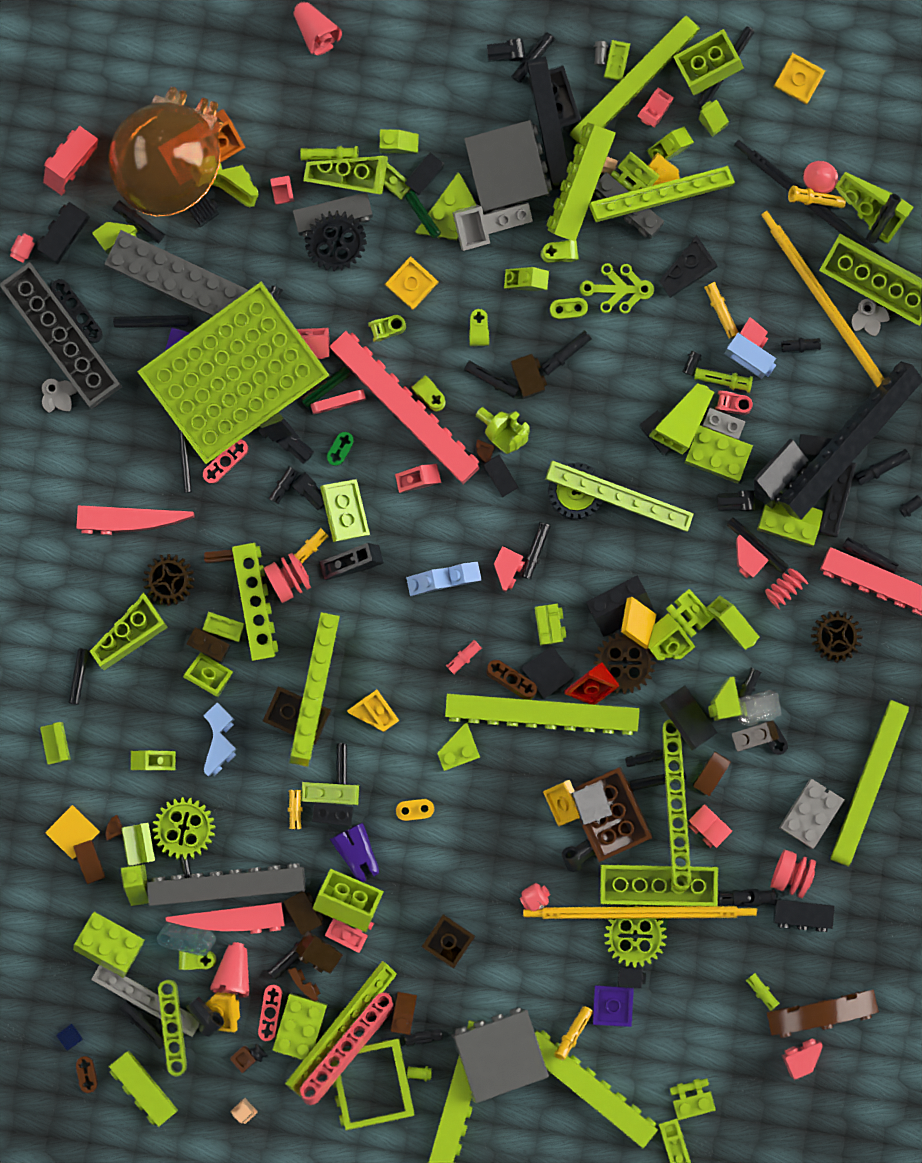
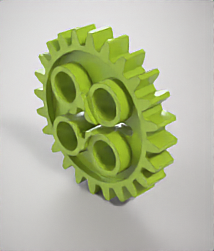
M183 797L181 798V803H178L176 799H174V805L167 802V809L160 808L163 814H156L159 821H153V824L158 826V828L152 829L154 833H158L154 837V840H160L157 846H164L163 853L169 850L170 858L176 854L177 860H179L181 855H183L185 861L188 855L194 859V853L196 852L201 856V849L208 850L205 844H212L209 837H215V834L210 832V830L216 829L215 825H210L214 821V818H208L211 812H204L206 806L199 807L198 800L195 804H192L191 798H189L187 803ZM188 812L189 817L186 825L187 829L189 830H185L183 844L180 846L179 841L181 839L182 832L179 828H183L185 814ZM176 813L182 815V819L179 822L171 820L172 816ZM194 817L201 819L200 824L197 826L190 824L191 819ZM171 832L178 834L177 839L174 841L167 839L168 834ZM189 836H195L197 841L195 844L190 845L186 843V839Z
M657 918L609 919L612 925L605 928L610 930V933H606L604 936L609 937L610 940L606 941L605 944L612 946L608 949V952H615L612 956L613 958L620 957L618 963L626 960L627 967L630 965V962H633V966L636 968L637 963L640 962L641 966L644 967V961L652 964L650 958L658 959L656 953H663L660 946H666L662 939L667 938V936L662 935L666 928L660 927L664 922L663 920L657 922ZM624 921H630L632 925L631 929L627 932L621 929V924ZM644 921H648L651 924V929L648 932H643L640 929L641 923ZM634 931H637L640 935H653V938H637V941L634 942L633 938H620L618 935L634 934ZM624 940H628L631 943V948L628 951L621 949L620 945ZM643 941L650 943V949L646 952L640 949V944Z

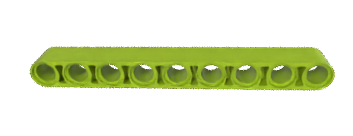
M686 15L572 130L570 136L580 144L582 138L580 133L582 127L587 125V122L605 128L674 58L673 56L699 32L700 28Z
M890 700L831 854L830 860L847 867L851 864L906 719L909 706Z
M671 719L663 724L662 742L672 885L676 891L685 892L691 884L682 744L681 734L676 727L675 733L671 734L666 731L668 726L675 727ZM675 745L678 750L670 752L667 746ZM675 763L678 765L679 770L671 771L668 766ZM676 782L680 785V789L673 790L670 784ZM678 801L682 807L674 809L671 803ZM679 820L682 822L683 827L675 828L672 822ZM680 839L684 842V846L678 848L674 845V841ZM681 858L685 861L686 865L679 867L676 865L675 860ZM684 878L687 881V885L679 886L676 880Z

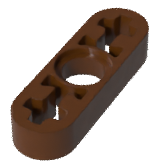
M499 660L489 662L486 672L491 679L524 700L534 698L537 692V686L534 682ZM499 667L498 671L492 672L493 668ZM508 676H514L517 679V682L515 684H509L506 678ZM520 681L523 682L520 688L518 689L517 687L519 686ZM528 687H530V688H531V691L528 692V693H525V692H524L525 689H527Z

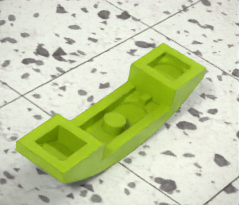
M678 1119L659 1124L670 1163H691Z

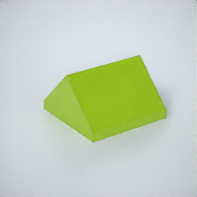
M200 652L183 677L219 697L233 671Z

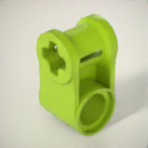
M565 240L547 243L541 251V257L547 263L579 260L577 241ZM548 249H551V252H554L553 256H550L549 253H546Z
M482 309L474 310L470 316V346H489L487 313ZM477 314H480L482 318L484 317L481 323H477V320L473 319Z
M399 315L377 319L368 323L374 336L373 342L399 335L406 329V323ZM396 320L402 322V326L399 329L392 328V323Z
M426 375L411 387L414 393L433 411H441L445 407L444 395ZM434 398L437 399V400L440 398V404H439V405H438L437 403H435V404L433 405V403H434V402H433V399H434Z
M179 950L180 970L209 969L216 964V956L211 951ZM206 955L209 959H211V962H209L207 965L206 962L202 961V959L205 958Z

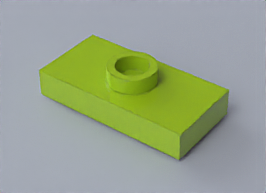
M612 40L604 78L616 81L623 79L630 48L629 43Z
M208 612L202 630L239 642L245 624Z

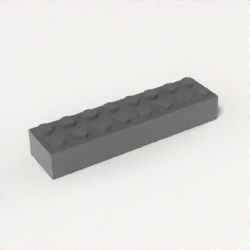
M120 230L104 264L105 268L210 317H213L249 291Z
M30 262L0 283V287L91 409L122 388L113 373Z
M299 863L288 864L286 869H281L280 865L268 866L266 871H261V867L248 868V872L242 873V869L229 870V874L223 875V871L210 872V876L196 873L190 874V878H184V875L171 876V880H165V877L151 878L152 882H147L149 906L306 890L304 867H300Z

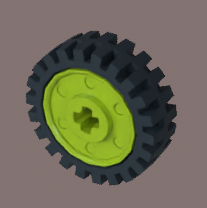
M575 462L566 465L602 479L600 474L587 464ZM551 481L549 482V501L555 511L565 518L571 520L587 518L593 515L603 502L583 493L573 495L572 489Z

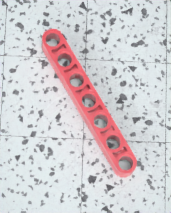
M380 993L372 1000L302 1085L300 1093L306 1104L314 1105L322 1098L391 1014L394 1005L389 994ZM383 1001L389 1002L386 1007L379 1006ZM370 1016L377 1017L373 1022L367 1021ZM357 1031H364L362 1036H355ZM345 1046H352L350 1051H342ZM335 1060L340 1062L336 1067L330 1066L331 1062ZM320 1076H327L324 1082L318 1081ZM308 1091H315L312 1097L305 1096Z

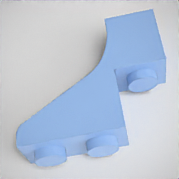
M471 562L449 568L426 571L406 577L410 596L478 582L481 581L478 562Z
M216 703L204 715L213 730V739L204 766V772L207 776H216L222 770L221 765L225 761L229 763L236 756L234 752L237 750L221 734L222 731L226 733L234 725L232 722L235 719L219 703Z

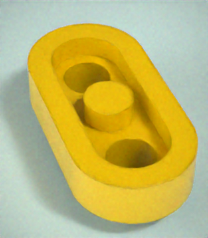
M427 799L403 801L396 807V815L404 821L429 818L434 813V805ZM423 805L428 806L426 813L421 811ZM404 807H407L409 809V813L407 815H404L402 813V809Z

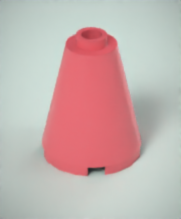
M301 2L295 7V19L311 54L321 55L334 47L332 43L335 40L339 42L342 30L311 4Z
M233 942L232 945H228L210 990H213L215 993L221 992L235 995L238 993L241 998L249 996L247 948H244V944Z

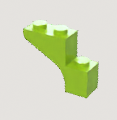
M214 155L193 160L190 173L197 186H218L245 206L252 207L255 205L258 190L253 186L250 175L245 171L243 165L222 170L220 162L216 160Z

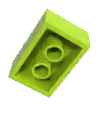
M724 29L673 56L693 95L744 69Z
M699 425L684 463L738 484L753 445Z
M330 868L317 896L313 910L366 932L384 891Z
M93 912L76 940L73 950L124 978L140 952L144 939Z
M290 993L273 1051L304 1060L316 1045L328 1004Z

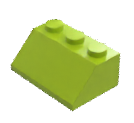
M765 504L757 530L813 547L820 528L823 510L812 507L803 519L800 520L790 516L781 504H776L773 509Z
M734 677L725 680L712 699L711 705L708 706L710 718L713 717L714 721L742 715Z

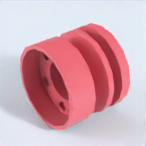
M293 553L288 554L292 561L290 564H287L284 557L281 558L282 568H279L275 562L264 567L282 603L293 598L291 589L294 587L300 594L303 593L299 584L303 583L307 590L311 588L309 577L302 563Z
M784 849L774 871L770 887L784 891L789 884L791 885L790 894L793 895L798 888L797 897L803 898L813 881L816 861L810 859L806 867V857H802L798 864L796 863L797 854Z

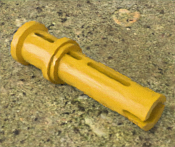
M792 186L788 193L790 203L802 202L804 205L814 203L841 209L846 204L843 196L814 192L811 188L800 189L797 186Z

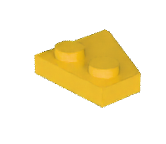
M375 690L347 710L349 714L383 732L399 722V719L378 690Z

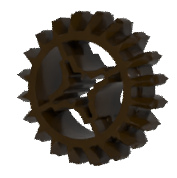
M167 554V560L164 559L163 555H160L161 562L158 563L154 558L153 562L156 565L153 567L151 564H148L147 566L151 571H144V574L149 575V578H143L144 582H149L148 585L144 586V589L151 588L147 595L152 596L155 594L152 600L156 602L160 598V605H163L165 600H167L168 606H171V600L174 601L175 605H178L177 598L185 601L182 595L184 593L187 596L191 595L190 592L186 591L187 588L194 589V586L189 584V582H195V578H189L190 575L194 574V571H187L191 567L190 564L183 566L185 563L184 558L177 562L178 555H175L173 560H171L170 554ZM167 565L178 566L182 573L172 574ZM162 567V577L154 582L156 571ZM167 574L171 578L174 577V581H172L173 583L171 584V586L167 582H164V579H166L165 577L167 576ZM184 578L183 587L176 593L175 584ZM167 586L171 595H162L155 587Z
M830 611L828 612V619L825 615H822L821 619L823 622L815 621L819 628L812 627V630L817 632V634H811L810 637L816 638L817 641L811 644H818L819 647L815 649V652L822 650L821 658L827 654V661H830L833 656L835 663L839 661V657L842 662H845V655L851 659L853 658L851 651L858 653L855 646L861 647L862 644L857 642V639H863V636L857 635V633L861 632L862 628L855 629L854 626L858 625L859 622L856 621L852 624L851 621L854 618L852 615L846 619V612H843L842 616L839 617V611H835V617H833ZM832 621L843 623L837 630L826 625ZM847 627H849L852 634L851 644L844 635ZM822 630L829 637L826 647L822 642ZM840 632L841 641L836 640L833 642L834 636L832 634ZM835 644H840L847 648L844 652L830 651Z

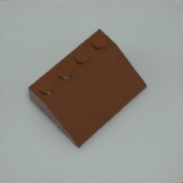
M621 767L573 788L576 792L584 789V786L589 787L601 783L612 815L601 818L599 822L593 821L585 825L582 824L599 862L653 837Z

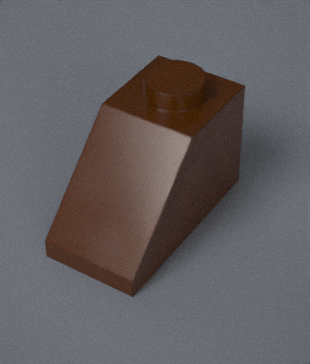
M398 992L391 1032L410 1035L417 995Z

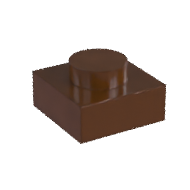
M246 1045L230 1058L241 1073H244L257 1061Z

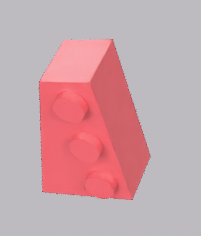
M81 126L76 131L72 130L67 137L66 143H61L54 157L50 156L45 162L43 183L62 196L65 192V184L69 179L71 181L74 180L76 177L74 173L80 166H84L97 148L98 138Z

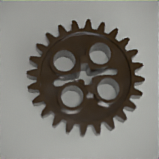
M616 633L615 639L608 636L609 643L604 640L602 641L604 648H597L601 653L594 654L599 660L593 662V664L598 665L602 662L609 672L614 667L620 670V676L615 678L619 684V687L615 689V693L622 689L623 694H626L627 689H629L632 694L634 693V687L640 691V684L646 686L645 679H652L648 673L655 672L654 669L650 668L651 665L656 664V662L650 660L654 655L648 653L650 651L649 648H643L625 634L620 637ZM613 648L620 651V657L617 659H613L609 654ZM635 648L639 651L637 659H632L629 656L630 649ZM623 658H626L627 662L640 661L642 664L627 665L626 668H623V665H608L607 662H621ZM633 667L639 670L637 678H632L629 675V670Z

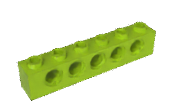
M256 543L233 546L232 551L252 661L275 657V652H278L277 640L273 641L272 633H275L274 623L269 621V614H272L270 603H266L265 598L268 595L267 584H263L262 577L265 576L264 567L259 565L258 558L262 557L260 546H256ZM246 558L254 560L253 568L247 569L244 566ZM249 577L257 579L258 584L255 588L248 586L247 580ZM252 596L260 597L261 604L255 607L251 604ZM256 615L264 617L263 625L259 626L254 623ZM259 634H265L268 637L266 644H260L257 641Z

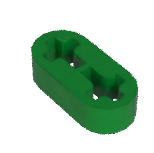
M340 433L329 450L327 460L332 466L342 465L354 443L350 433ZM348 436L350 444H345L343 449L340 448L342 444L340 438ZM338 450H340L341 452L339 454V457L341 458V460H336L335 462H332L333 458L331 457V455H336Z

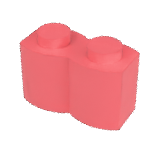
M705 804L688 820L690 823L688 827L696 835L698 833L702 834L705 837L703 842L710 848L712 846L717 848L732 832Z

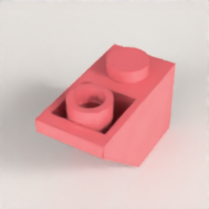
M502 546L495 560L494 567L502 590L506 592L508 588H513L516 581L513 577L516 571H521L525 562L522 561L523 556Z

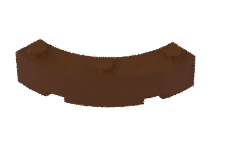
M873 989L844 995L838 999L810 1003V1005L767 1012L771 1035L779 1034L780 1038L791 1036V1032L817 1027L825 1030L833 1028V1024L857 1018H860V1020L872 1018L871 1014L878 1013L879 1011Z

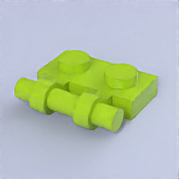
M631 151L618 165V168L623 172L619 174L614 170L610 174L612 178L629 192L638 190L640 187L652 186L660 176ZM629 176L636 183L632 185L625 178Z
M690 589L674 601L679 607L677 610L672 604L666 608L671 614L670 617H673L691 638L697 633L692 628L694 625L700 631L715 618ZM682 612L690 619L689 622L681 615Z
M699 1078L694 1079V1082L687 1084L679 1083L676 1087L670 1088L671 1095L679 1094L680 1099L673 1101L678 1120L716 1111L711 1091L704 1093L702 1091V1087L709 1086L707 1078L702 1080ZM696 1089L697 1095L686 1097L685 1092Z

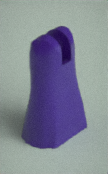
M363 822L329 839L358 881H367L364 871L361 869L366 864L374 877L379 874L378 864Z

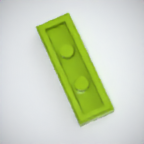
M302 782L301 801L358 805L359 785Z

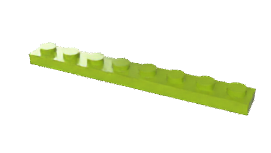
M725 166L591 202L589 207L595 222L730 187L734 185L735 181L729 167Z
M551 461L545 480L684 532H688L694 513L555 461Z
M383 961L380 963L285 1083L297 1095L301 1096L300 1089L372 1000L378 994L383 993L395 978L397 973Z

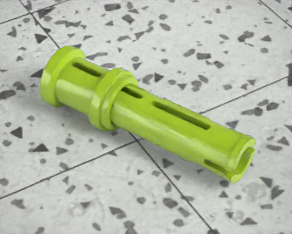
M339 146L337 149L301 148V160L359 158L358 146L354 148Z
M696 368L694 377L695 380L730 386L731 390L740 389L747 391V393H750L753 381L752 376L748 378L738 376L737 373L729 375ZM705 375L714 376V377H718V378H722V379H716V378H712V377H707V376H705Z

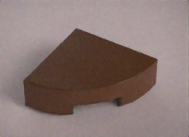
M477 439V454L483 462H487L491 459L495 446Z
M118 815L111 818L106 827L107 840L122 834L121 829L123 826Z

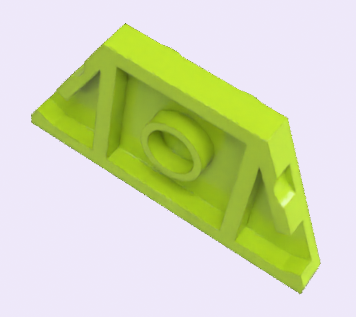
M457 173L428 213L441 232L438 238L443 237L457 240L458 234L453 212L476 205L459 173ZM423 223L415 231L419 235H430Z

